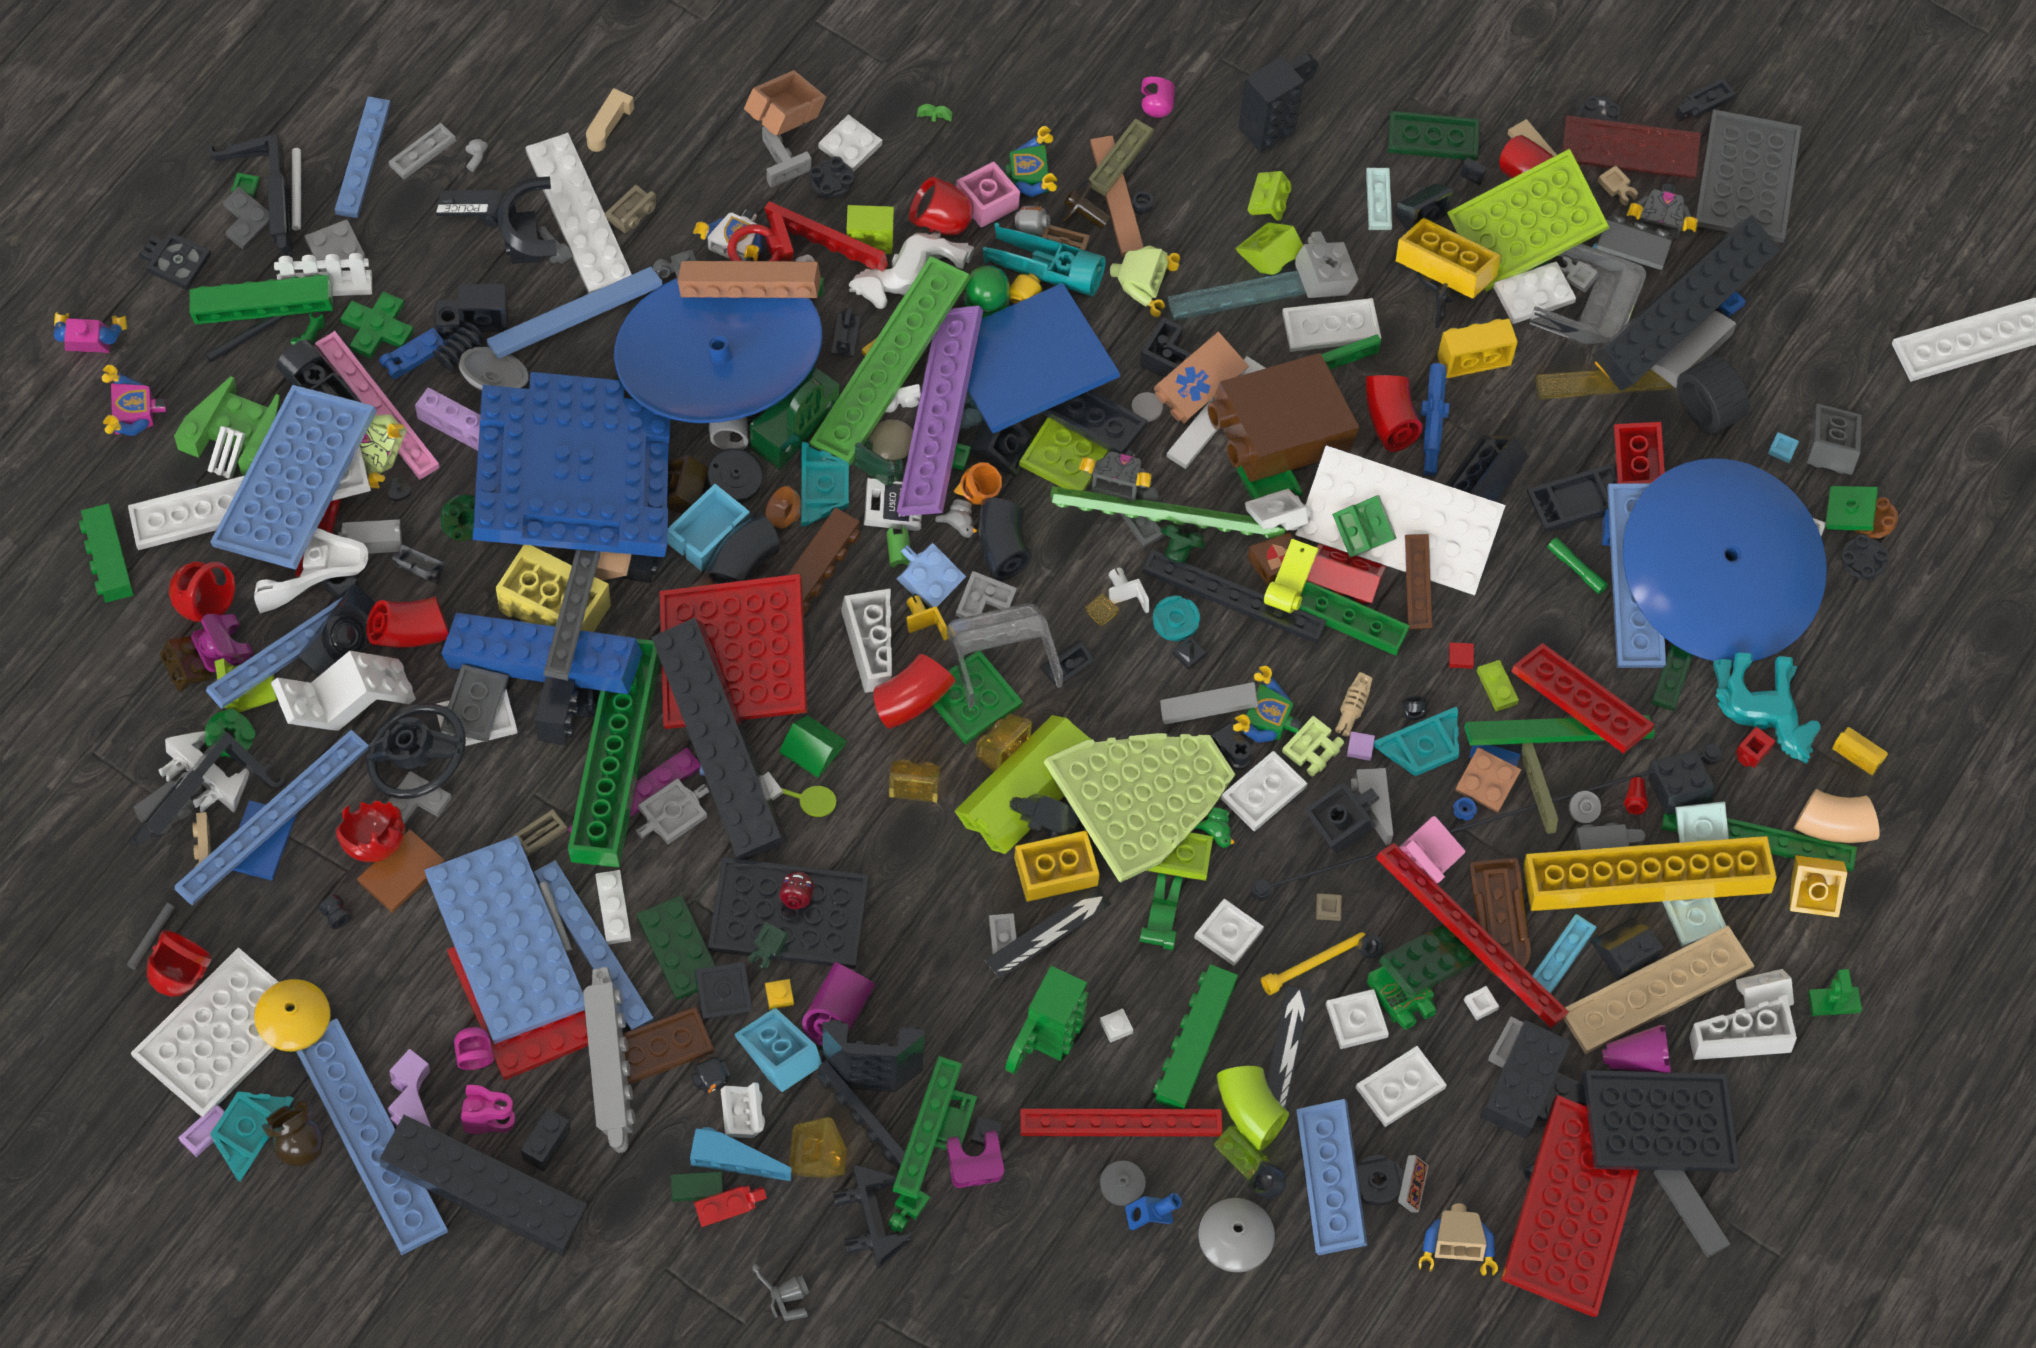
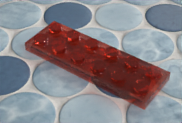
M1566 116L1562 152L1570 149L1578 164L1609 168L1617 166L1619 169L1695 179L1701 133Z

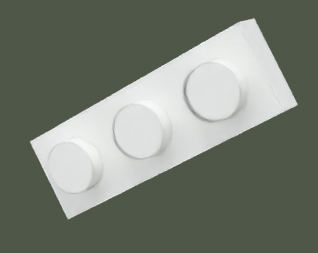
M620 870L595 874L607 944L631 941Z

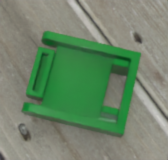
M1243 467L1236 468L1252 500L1285 489L1294 492L1295 496H1302V490L1291 470L1250 482Z
M956 1090L953 1091L951 1099L961 1101V1109L948 1106L935 1147L947 1150V1139L958 1137L962 1148L977 1102V1096Z

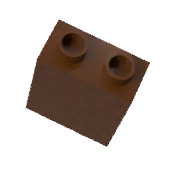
M1321 353L1220 381L1214 402L1208 404V416L1212 426L1216 430L1223 429L1229 440L1227 442V453L1230 462L1236 468L1242 466L1250 482L1320 462L1326 446L1350 453L1359 430V425Z

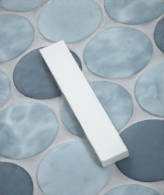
M1247 356L1244 361L1249 367L1241 375L1262 370L1265 367ZM1213 397L1209 401V403L1214 402L1215 397ZM1208 404L1167 452L1169 459L1185 469L1217 432L1208 416Z

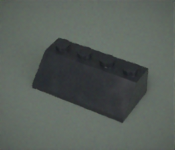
M1481 436L1446 486L1497 502L1499 496L1510 484L1514 475L1522 468L1528 454L1515 436Z

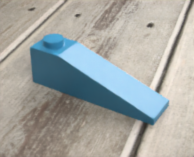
M704 1127L695 1130L690 1155L691 1166L791 1181V1167L721 1132H717L713 1128Z

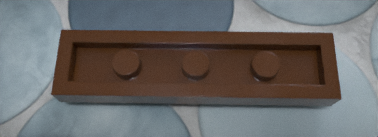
M1429 534L1405 535L1409 630L1432 629Z

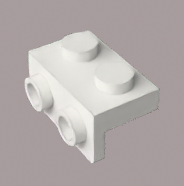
M752 1083L749 1087L724 1086L721 1089L725 1135L737 1138H754L763 1130L765 1124L761 1110L762 1093L759 1090V1083Z

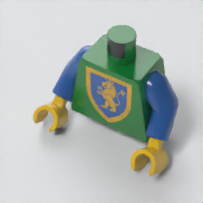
M1043 126L1038 130V136L1010 152L1009 165H998L1018 188L1020 193L1028 197L1048 194V189L1049 191L1057 189L1054 183L1057 181V178L1052 173L1048 174L1046 147L1043 145V142L1051 143L1053 141V136L1048 134L1051 130L1047 126Z
M1268 666L1259 667L1263 672V676L1261 673L1254 674L1256 681H1263V685L1260 684L1257 690L1258 707L1249 708L1247 715L1242 714L1235 717L1240 723L1233 725V729L1237 732L1242 731L1256 743L1280 740L1284 729L1297 733L1303 720L1291 716L1293 703L1274 678L1271 677V669Z

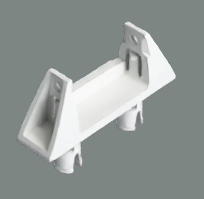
M205 731L165 739L166 752L173 760L163 768H160L159 773L162 777L166 775L167 782L171 781L182 770H191L203 755L200 748L205 744ZM213 763L202 777L204 779L202 785L207 790L193 800L194 806L196 808L200 806V812H204L216 800H219L234 813L246 786L249 771L245 768L239 774L235 773L228 778Z

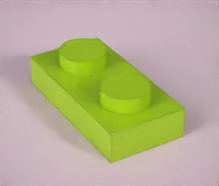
M1500 660L1478 667L1477 673L1495 711L1518 704L1519 699Z

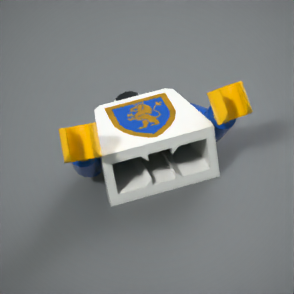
M746 209L742 216L729 213L725 218H720L710 224L697 222L693 233L701 234V239L703 240L708 236V249L729 258L727 245L731 235L740 227L756 224L754 221L757 215L749 209ZM747 234L738 241L736 250L742 261H750L751 257L754 258V261L758 260V256L763 252L761 234Z

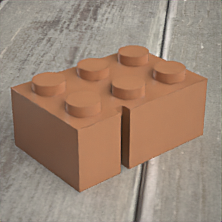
M793 70L754 87L744 110L754 119L762 120V125L769 132L778 136L802 125L803 122L807 123L816 119L826 100V96Z

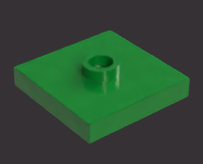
M1831 486L1825 524L1826 530L1874 531L1878 487Z

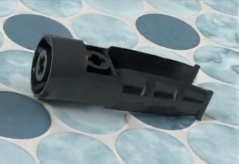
M310 340L298 341L289 347L278 359L276 367L291 385L302 387L305 384L306 389L338 396L331 388L334 385L336 391L343 398L361 402L341 375L338 374ZM324 369L330 374L327 377H325Z

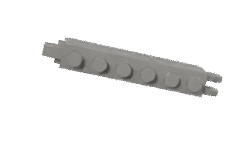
M607 967L593 970L592 986H587L583 992L596 1126L608 1136L609 1145L616 1152L623 1153L629 1145L627 1144L628 1133L633 1132L632 1124H635L634 1110L630 1108L633 1092L631 1085H628L627 1076L631 1073L630 1065L625 1059L628 1043L626 1037H623L622 1028H625L626 1022L624 1014L620 1010V1004H623L622 991L613 984L610 970Z

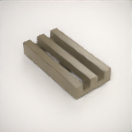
M552 809L514 834L513 837L518 836L524 853L528 857L566 832L567 826ZM552 818L554 819L553 822H551L544 828H541L526 840H522V838H524L525 836H527L528 834H530L531 832H533L534 830H536Z

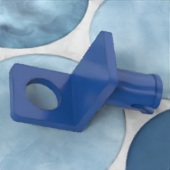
M1171 1193L1163 1199L1144 1196L1127 1205L1125 1210L1129 1229L1135 1230L1148 1222L1173 1223L1172 1211L1182 1206L1180 1196L1177 1193ZM1139 1207L1141 1217L1138 1221H1135L1133 1213Z

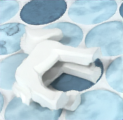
M941 233L913 234L904 242L900 253H895L892 260V269H885L884 272L878 269H865L860 274H857L854 280L849 283V287H851L849 292H856L857 295L862 294L875 307L883 309L888 303L884 292L905 296L930 256L936 259L947 257L954 262L956 267L963 269L965 262H970L974 247L969 246L968 243H952L944 238H940Z

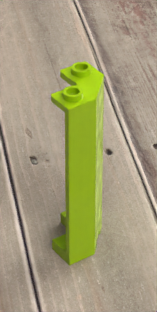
M1052 715L955 810V813L966 829L981 833L992 851L1006 854L1030 830L1027 827L1028 823L1020 820L1021 814L1012 811L1011 807H1009V801L1013 797L1028 798L1033 794L1046 795L1060 801L1065 795L1044 764L1046 758L1081 742L1093 739L1085 735L1066 717Z

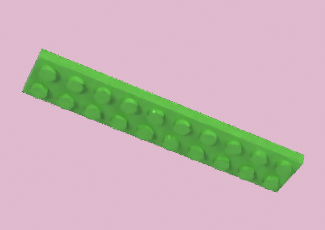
M932 256L928 258L811 439L810 444L812 447L820 451L829 452L832 456L841 458L851 466L971 279L968 273Z

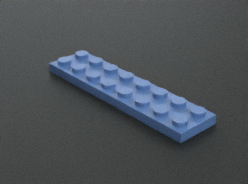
M1651 483L1608 484L1607 486L1617 668H1663L1666 666L1664 637L1648 622L1637 606L1630 592L1623 566V538L1629 515L1636 501Z

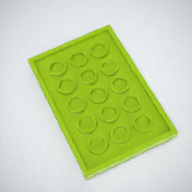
M1570 149L1447 212L1458 235L1501 255L1497 277L1485 287L1486 292L1494 288L1495 282L1524 273L1610 229Z

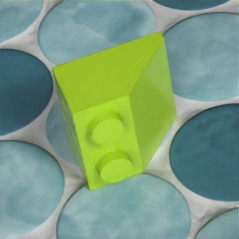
M1268 222L1237 246L1236 250L1260 273L1274 275L1280 272L1286 263L1296 259L1303 244L1294 226Z

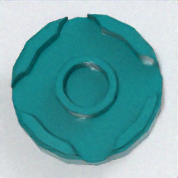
M1175 595L1159 601L1154 609L1152 621L1154 629L1160 636L1177 642L1186 640L1195 634L1199 626L1200 614L1197 606L1191 600Z

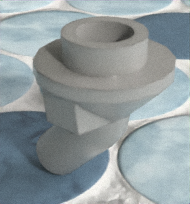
M481 139L470 141L469 145L465 148L468 153L474 155L466 166L472 172L481 162L483 153L488 148L487 142H483Z

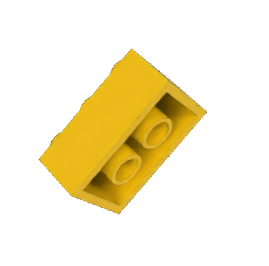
M1495 319L1490 323H1476L1465 328H1451L1443 332L1437 356L1440 364H1444L1447 367L1446 378L1510 366L1517 346V339L1510 319Z
M1087 830L1015 846L1014 859L1027 902L1098 886L1099 871Z

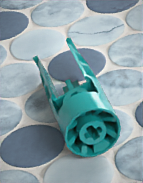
M995 223L996 239L1033 252V258L1030 259L1009 252L983 247L984 263L991 261L1024 275L1033 274L1039 280L1056 286L1063 283L1066 289L1092 297L1095 295L1104 274L1105 256L1040 236L1001 228L999 223Z

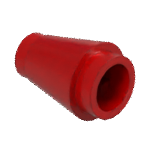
M1634 777L1630 780L1624 801L1627 812L1631 814H1642L1648 807L1645 781L1640 777Z

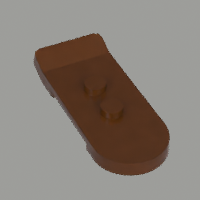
M1506 858L1472 862L1470 864V876L1477 923L1526 969L1530 961L1531 948L1518 859ZM1484 964V966L1489 972L1496 975L1492 970L1489 969V967L1486 964Z

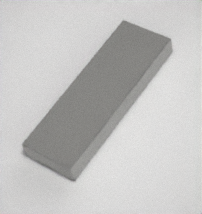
M439 123L389 161V166L405 180L456 141V137L442 123Z

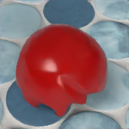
M376 800L372 805L360 802L359 809L353 813L349 812L350 805L343 809L342 817L344 821L336 828V837L342 849L350 857L362 862H379L392 856L401 847L404 840L405 824L403 823L400 808L393 806L392 802L384 804Z

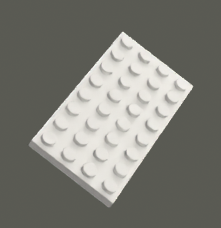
M1329 446L1325 447L1306 502L1310 518H1308V524L1302 525L1297 529L1296 536L1347 552L1332 514L1379 495L1397 539L1357 556L1406 572L1405 535L1429 534L1430 580L1472 595L1476 594L1505 505Z

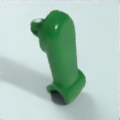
M310 313V324L306 332L302 334L301 338H292L291 345L304 339H308L314 344L319 330L325 326L324 314L314 318L313 313Z

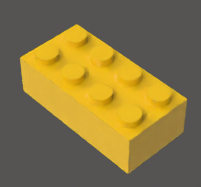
M1423 218L1399 239L1396 261L1442 284L1447 283L1448 287L1474 298L1497 277L1501 255Z

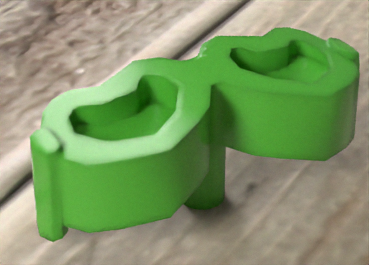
M924 104L918 107L917 117L932 116L933 122L936 121V117L944 118L950 122L952 120L953 113L945 106L934 107L931 104Z

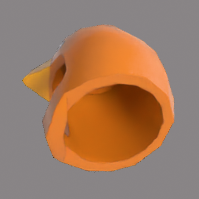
M981 462L971 466L964 472L960 484L955 488L954 492L973 505H981L984 499L995 498L1002 487V477L995 467L989 463Z

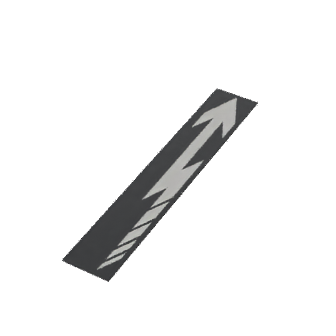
M1095 886L985 959V961L1000 979L1110 906L1111 903L1100 889Z
M1289 985L1286 988L1267 1079L1268 1087L1273 1096L1286 1110L1311 990Z

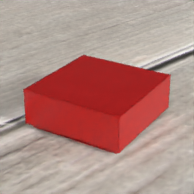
M1450 642L1449 667L1473 669L1474 644Z

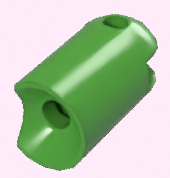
M901 525L902 534H894L892 526L887 531L891 567H895L898 564L908 565L910 563L900 552L906 545L910 547L908 530L903 525Z

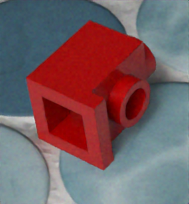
M1756 726L1739 745L1736 751L1738 761L1746 767L1751 765L1755 768L1771 752L1775 740Z

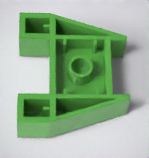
M230 376L184 418L174 437L178 450L199 458L210 439L217 441L221 426L246 433L241 448L243 453L238 460L241 475L245 476L282 404L278 394L275 395L269 407L237 396L234 377ZM228 433L226 434L224 445L226 443ZM235 435L233 437L231 448H234L237 436Z

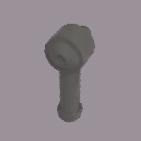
M540 226L537 229L538 235L544 240L555 239L545 226ZM556 240L557 256H551L549 260L552 264L556 262L563 264L572 258L571 250L564 243L560 244Z

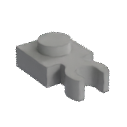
M1564 256L1562 258L1563 263L1567 266L1565 268L1560 267L1563 275L1567 276L1566 280L1569 284L1585 293L1599 276L1598 271L1581 261L1575 266L1569 257Z

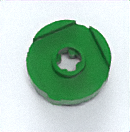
M228 709L218 712L210 718L205 726V743L208 748L218 735L228 730L234 733L235 740L246 751L249 750L255 737V730L246 717L234 709ZM224 751L219 756L222 758H224V756L231 757Z

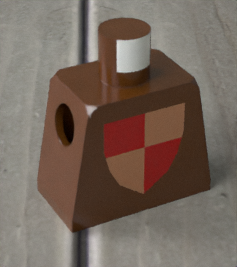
M1291 532L1249 547L1247 558L1268 586L1276 580L1291 539H1293Z

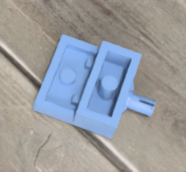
M933 543L918 555L908 545L900 551L910 563L896 579L912 595L917 594L920 596L921 600L929 608L937 607L966 577Z

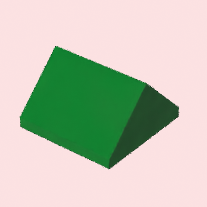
M807 715L792 724L779 753L819 778L846 745L847 741Z

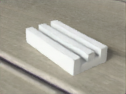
M221 426L208 468L209 472H214L220 476L223 475L229 479L233 478L246 433ZM228 433L227 440H226V443H225V446H224V450H223V453H222V456H221V460H220L219 466H218V468H216V467H217V464H218V461H219V457H220L221 451H222V447H223V444H224V441H225L226 434ZM235 435L237 436L227 471H225L224 467Z

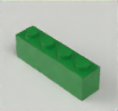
M109 503L81 510L83 520H79L82 534L87 533L88 540H85L84 544L87 554H92L93 560L89 561L92 574L98 575L99 580L94 581L98 595L103 594L105 603L133 596Z

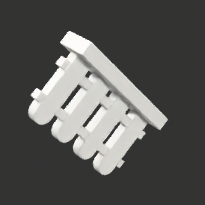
M352 253L349 255V259L340 260V257L336 254H329L325 257V260L319 261L313 255H305L302 257V261L293 262L291 257L281 256L278 262H274V269L280 270L277 280L289 279L291 277H312L316 274L328 275L333 286V296L372 294V271L365 270V267H369L368 259H363V255L359 253ZM350 267V271H342V268ZM326 268L327 272H319L318 269ZM295 269H303L304 273H295Z

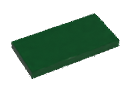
M1390 111L1387 153L1466 160L1468 157L1473 161H1477L1480 119Z

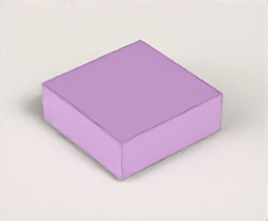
M1351 732L1347 757L1371 761L1375 736Z

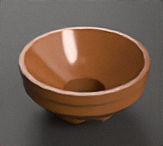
M784 486L771 496L766 507L765 517L769 519L773 527L782 529L799 519L802 505L798 492L789 486Z

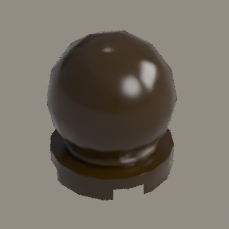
M298 1101V1106L291 1109L287 1105L281 1107L266 1117L267 1124L261 1125L267 1137H274L272 1144L276 1155L283 1163L293 1167H301L313 1163L321 1154L324 1144L322 1130L313 1120L309 1119L312 1111L306 1101Z

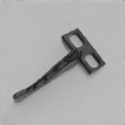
M1417 272L1419 281L1437 293L1435 328H1439L1445 316L1446 302L1451 303L1453 300L1461 298L1462 293L1452 290V288L1448 287L1447 283L1442 284Z

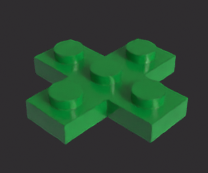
M383 291L373 309L351 301L340 318L342 324L358 330L350 344V349L371 359L382 341L398 348L405 345L412 336L414 329L412 326L396 320L404 307V300Z

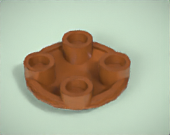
M1881 497L1877 499L1874 531H1855L1859 535L1865 534L1871 539L1882 538L1896 528L1898 512L1890 504L1889 499Z

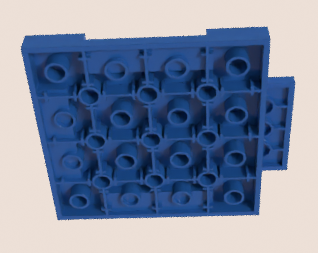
M531 372L529 389L483 385L480 407L473 540L665 557L668 526L667 486L670 418L648 410L635 399L624 398V387L620 380Z

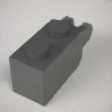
M176 781L167 782L134 806L136 816L141 823ZM202 785L197 788L161 834L166 833L179 819H185L191 814L194 809L193 800L204 792Z
M1608 823L1604 826L1595 827L1591 824L1583 825L1577 828L1574 835L1575 849L1589 850L1642 846L1646 834L1641 829H1626L1625 824Z

